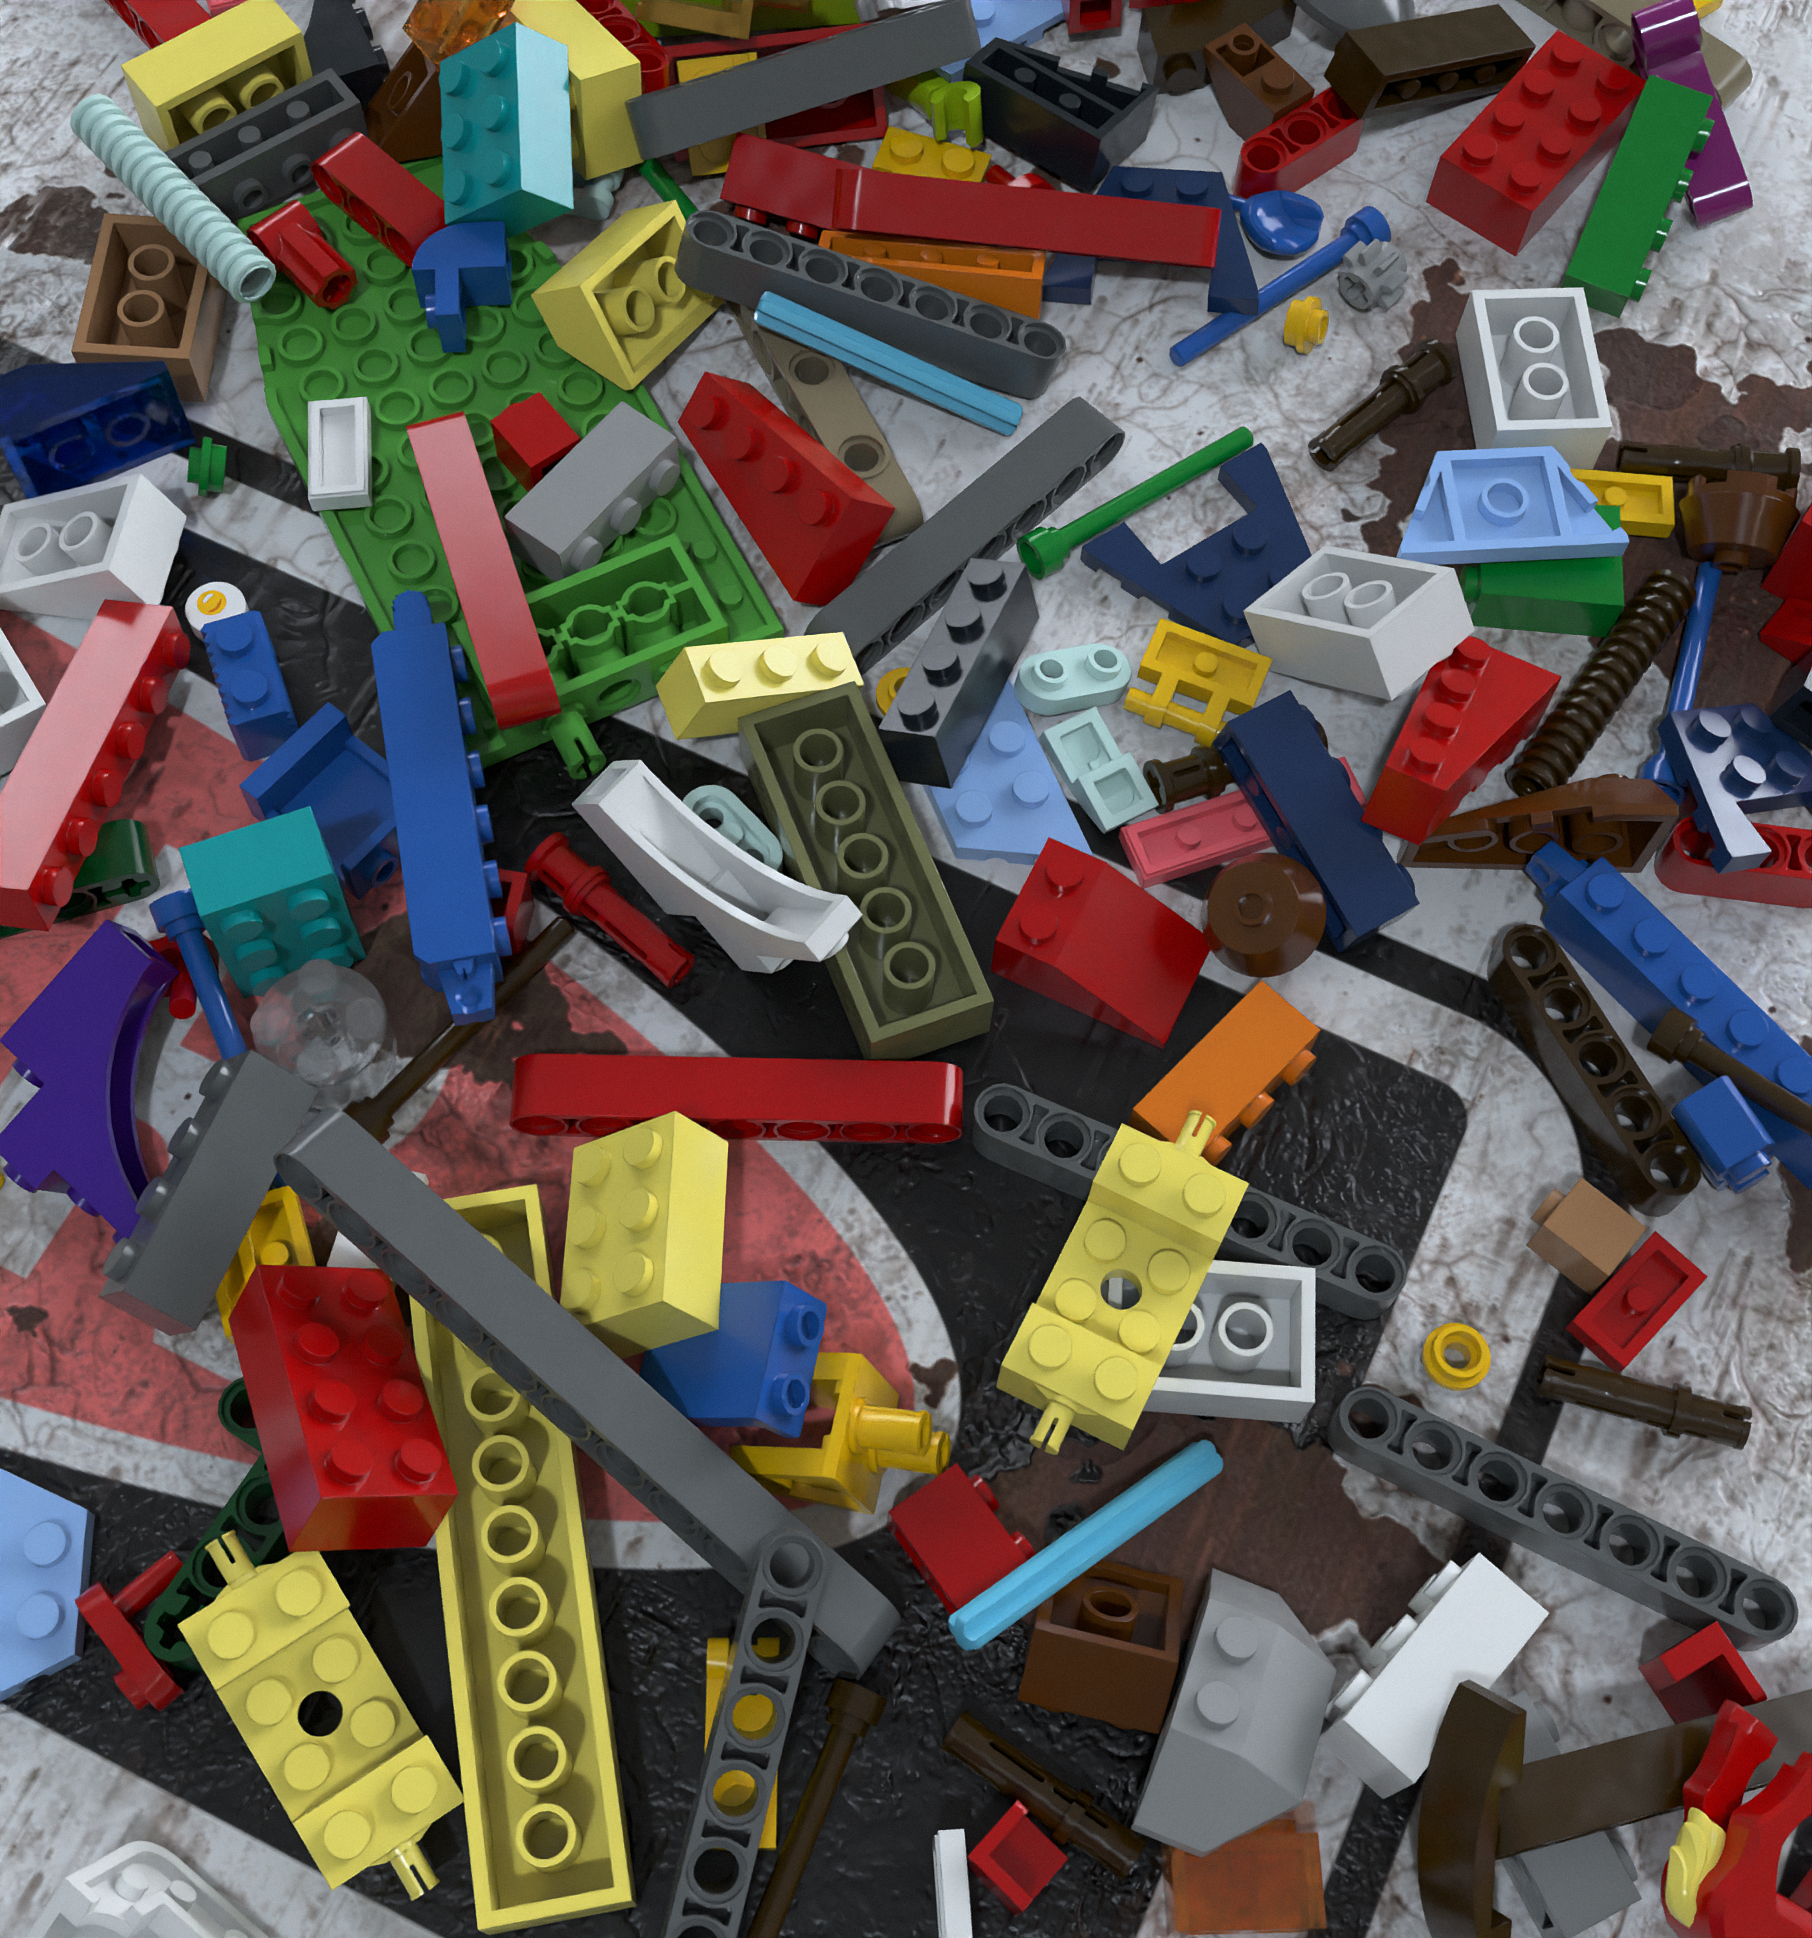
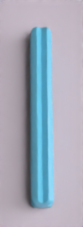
M765 291L758 302L753 320L764 328L1005 436H1011L1020 422L1023 408L1019 403L771 291Z
M1208 1440L1191 1443L953 1613L948 1620V1627L955 1637L957 1644L965 1651L981 1648L1221 1473L1224 1463L1223 1459L1216 1452L1215 1445Z

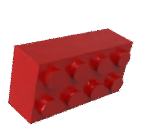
M1557 30L1440 156L1426 203L1516 257L1624 136L1647 81Z
M256 1264L228 1321L289 1552L426 1547L459 1493L390 1277L380 1268Z

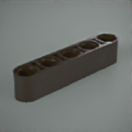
M1523 924L1515 926L1507 932L1487 967V979L1492 990L1627 1202L1636 1211L1646 1216L1660 1217L1668 1215L1697 1187L1701 1179V1164L1696 1153L1556 939L1547 930L1538 925ZM1512 956L1527 960L1532 965L1533 970L1518 966L1513 961ZM1545 1008L1561 1012L1566 1018L1567 1023L1552 1019ZM1580 1061H1587L1595 1065L1600 1070L1602 1077H1596L1587 1073L1582 1068ZM1614 1114L1629 1118L1635 1124L1637 1132H1631L1622 1128ZM1650 1169L1665 1173L1670 1179L1673 1188H1666L1660 1185L1653 1178Z

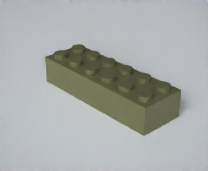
M852 681L739 717L740 756L771 832L781 844L783 861L790 878L818 890L847 895L863 914L847 932L849 938L842 949L824 961L864 1059L905 1061L989 1032L994 999L856 682Z

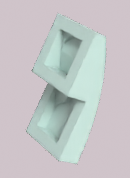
M1096 706L1044 730L1040 735L1039 740L1058 773L1081 807L1103 834L1159 806L1130 752L1124 755L1121 754Z

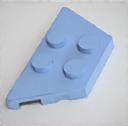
M1553 446L1437 451L1396 558L1433 565L1623 556L1629 544V538L1622 527L1612 531L1594 508L1598 499L1585 483L1574 478L1569 464Z
M1008 678L953 787L949 789L923 785L956 859L986 861L990 858H1000L1012 864L1034 865V859L1039 857L1048 837L1093 856Z
M1 1468L0 1702L22 1691L30 1680L40 1675L50 1676L82 1659L86 1619L74 1600L89 1588L95 1515L89 1510Z

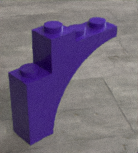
M106 919L0 1039V1042L17 1057L12 1063L13 1068L28 1082L40 1088L0 1133V1155L8 1162L3 1168L4 1172L18 1186L31 1193L41 1190L67 1194L83 1211L94 1217L101 1215L117 1231L112 1238L117 1244L124 1237L129 1239L141 1217V1215L135 1212L137 1202L147 1185L151 1182L142 1157L136 1128L135 1086L140 1052L156 1008L171 982L180 971L136 930Z

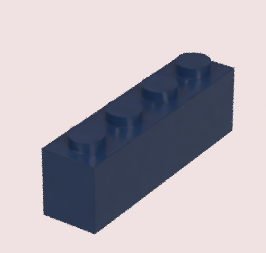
M1289 690L1228 721L1212 743L1278 853L1304 865L1318 881L1326 902V925L1324 930L1338 953L1401 920L1418 906L1420 902L1415 896V885L1411 875L1403 865L1395 863L1384 845L1382 830L1361 821L1365 810H1363L1350 789L1349 774L1340 760L1330 756L1318 736L1319 729L1312 712L1306 706L1299 705L1292 691Z

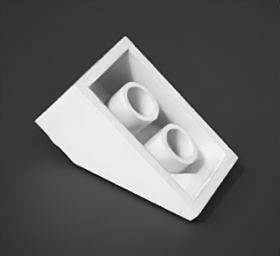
M141 472L5 504L0 515V609L94 620L104 599L159 605L164 595V588L174 556L178 550V543L187 516Z

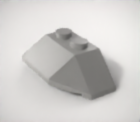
M1212 1568L1131 1830L1203 1858L1220 1849L1224 1844L1291 1812L1302 1803L1337 1670L1278 1593Z

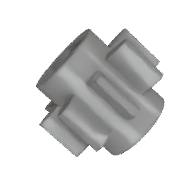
M1377 238L1368 246L1359 241L1342 256L1346 265L1337 272L1338 276H1340L1339 287L1343 296L1351 305L1371 311L1380 304L1381 307L1387 310L1404 294L1400 286L1409 279V275L1406 274L1407 262L1402 252L1395 245L1386 241L1380 242Z

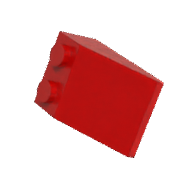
M1048 837L995 939L990 972L1158 1048L1164 1049L1209 955L1210 948L1204 934L1111 865Z

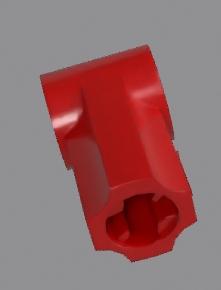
M293 200L246 230L247 238L274 264L276 275L283 271L318 308L325 306L334 310L349 300L352 289L358 283L355 270L324 240L317 222L299 201Z

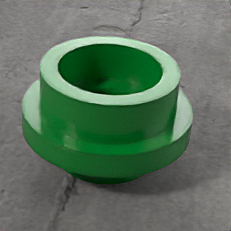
M203 437L202 449L190 447L187 483L199 484L198 496L203 497L208 496V491L223 493L227 446L212 444V438Z

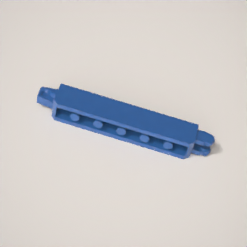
M407 589L406 592L395 595L396 599L392 601L395 630L382 632L372 642L371 649L411 940L415 960L420 963L423 983L438 993H445L455 1026L468 1025L473 1022H485L495 1019V983L504 981L500 957L512 955L506 918L505 916L494 918L491 900L503 898L496 859L485 861L483 844L494 842V835L488 805L477 806L474 789L485 788L486 785L479 750L468 751L466 736L477 734V727L471 697L460 698L458 683L469 682L463 645L451 646L445 622L434 623L427 595H423L422 591L417 592Z
M1551 840L1531 857L1525 871L1543 890L1540 897L1549 907L1542 918L1546 930L1651 1035H1653L1666 1014L1673 1007H1677L1699 1021L1696 1027L1706 1033L1704 1040L1812 1105V1057L1603 856L1592 865L1583 859L1577 861ZM1691 1062L1683 1066L1703 1086L1717 1079ZM1741 1094L1776 1143V1146L1771 1151L1772 1154L1806 1188L1812 1190V1137Z

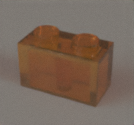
M1275 1819L1252 1831V1834H1246L1224 1844L1220 1849L1203 1858L1161 1842L1166 1936L1309 1933L1327 1928L1318 1833H1297L1296 1820Z

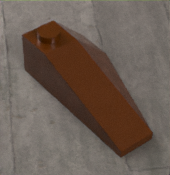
M1605 774L1597 778L1579 780L1448 817L1420 846L1404 840L1397 854V863L1410 868L1525 870L1531 857L1553 840L1577 861L1583 859L1592 865L1603 856L1620 873H1641L1678 819V804L1652 779H1629L1623 774Z

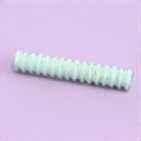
M94 94L80 101L71 115L70 126L73 133L124 183L127 189L134 193L135 197L155 215L158 221L166 226L170 233L176 236V239L197 258L198 262L208 269V272L214 278L219 280V283L230 292L234 299L240 303H250L263 297L271 289L275 281L276 269L274 264L189 180L186 174L178 169V166L137 127L124 111L116 106L112 99L107 95Z

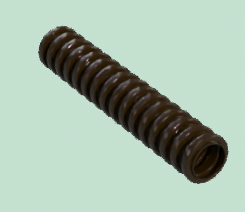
M1659 569L1651 573L1646 584L1640 588L1637 596L1630 602L1628 609L1622 613L1619 621L1614 624L1610 634L1606 635L1601 643V647L1596 649L1591 660L1585 664L1582 672L1574 680L1573 685L1567 689L1564 698L1559 700L1554 711L1547 717L1545 724L1541 725L1535 735L1536 737L1531 739L1526 750L1520 754L1517 764L1510 768L1507 774L1508 783L1519 797L1568 783L1569 778L1576 772L1578 765L1586 758L1588 751L1594 747L1597 738L1601 737L1605 731L1606 725L1611 723L1616 712L1624 704L1625 699L1632 693L1634 686L1640 682L1643 674L1651 666L1652 661L1659 655L1661 648L1667 644L1670 636L1678 628L1679 623L1686 617L1688 610L1694 606L1697 600V592L1693 584L1686 577L1668 569Z

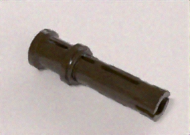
M1426 338L1419 342L1414 349V355L1403 364L1393 365L1386 369L1381 376L1379 386L1372 393L1363 398L1336 420L1333 425L1309 442L1308 448L1311 449L1309 454L1313 461L1323 470L1333 471L1346 457L1371 439L1401 413L1406 414L1417 411L1424 404L1425 396L1438 385H1448L1457 376L1458 367L1451 351L1443 343L1433 338Z
M1621 440L1616 457L1615 467L1617 469L1615 472L1672 477L1674 482L1688 483L1694 476L1701 474L1706 478V484L1726 482L1728 470L1751 471L1778 477L1777 489L1785 492L1786 489H1797L1801 472V451L1799 448L1792 447L1787 448L1784 453L1751 450V446L1747 443H1738L1737 446H1731L1729 450H1715L1701 447L1659 445Z
M1316 720L1319 729L1318 736L1328 751V740L1325 730ZM1206 745L1196 746L1191 749L1190 755L1164 763L1158 759L1149 760L1144 763L1143 776L1159 804L1155 809L1159 814L1171 812L1175 804L1203 796L1204 799L1209 800L1218 797L1225 791L1226 785L1236 783L1218 751Z

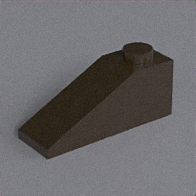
M1202 0L1143 8L1137 51L1147 83L1159 87L1158 94L1184 92L1206 87L1213 81L1203 57L1205 45L1239 25L1246 23L1270 47H1273L1290 36L1297 4L1293 0Z

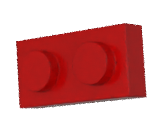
M1655 1231L1565 1329L1614 1373L1619 1374L1708 1276Z

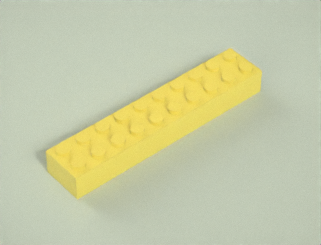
M537 1184L443 1199L557 1302L545 1208ZM409 1295L416 1361L459 1493L435 1531L478 1930L488 1935L637 1907L577 1446Z

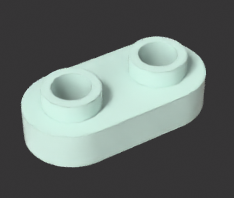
M1101 643L1038 653L1027 657L1022 662L1014 683V693L1018 701L1026 709L1046 716L1115 703L1123 696L1131 677V665L1125 655L1119 650Z
M705 785L692 790L683 799L682 802L703 821L717 819L722 822L715 830L758 861L782 874L783 852L779 840L730 790L717 785Z

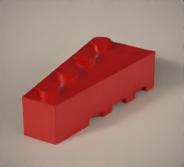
M705 371L678 420L680 427L792 600L826 606L853 583L896 508L750 383Z
M1468 636L1454 648L1450 656L1437 662L1430 668L1383 768L1361 821L1420 846L1458 808L1461 800L1470 791L1475 792L1485 782L1488 773L1498 763L1502 765L1513 754L1517 744L1522 739L1527 740L1536 731L1562 676L1492 648L1479 638Z

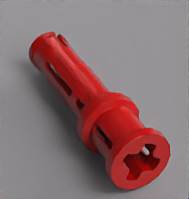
M561 832L550 835L538 845L524 867V873L528 874V878L531 881L541 880L564 900L563 909L569 914L579 917L585 915L597 924L610 938L647 967L667 988H673L674 984L677 985L692 969L696 957L672 940L660 927L610 886L611 878L603 867L599 865L592 867L569 847V838Z

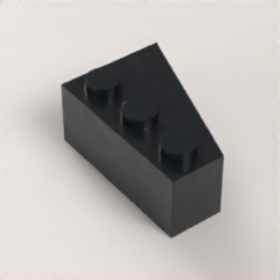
M995 37L965 62L962 81L975 82L980 86L983 133L1088 193L1109 174L1113 166H1118L1146 140L1159 87L1143 82L1140 91L1109 82L1110 72L1094 67L1091 76L1060 67L1061 57Z

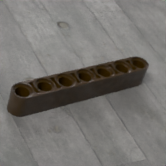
M1812 1689L1742 1707L1751 1715L1760 1719L1779 1739L1771 1751L1770 1758L1755 1768L1745 1792L1766 1787L1776 1776L1783 1763L1793 1766L1803 1751L1812 1754ZM1717 1714L1523 1764L1522 1782L1500 1790L1496 1860L1683 1810L1682 1789L1702 1760Z

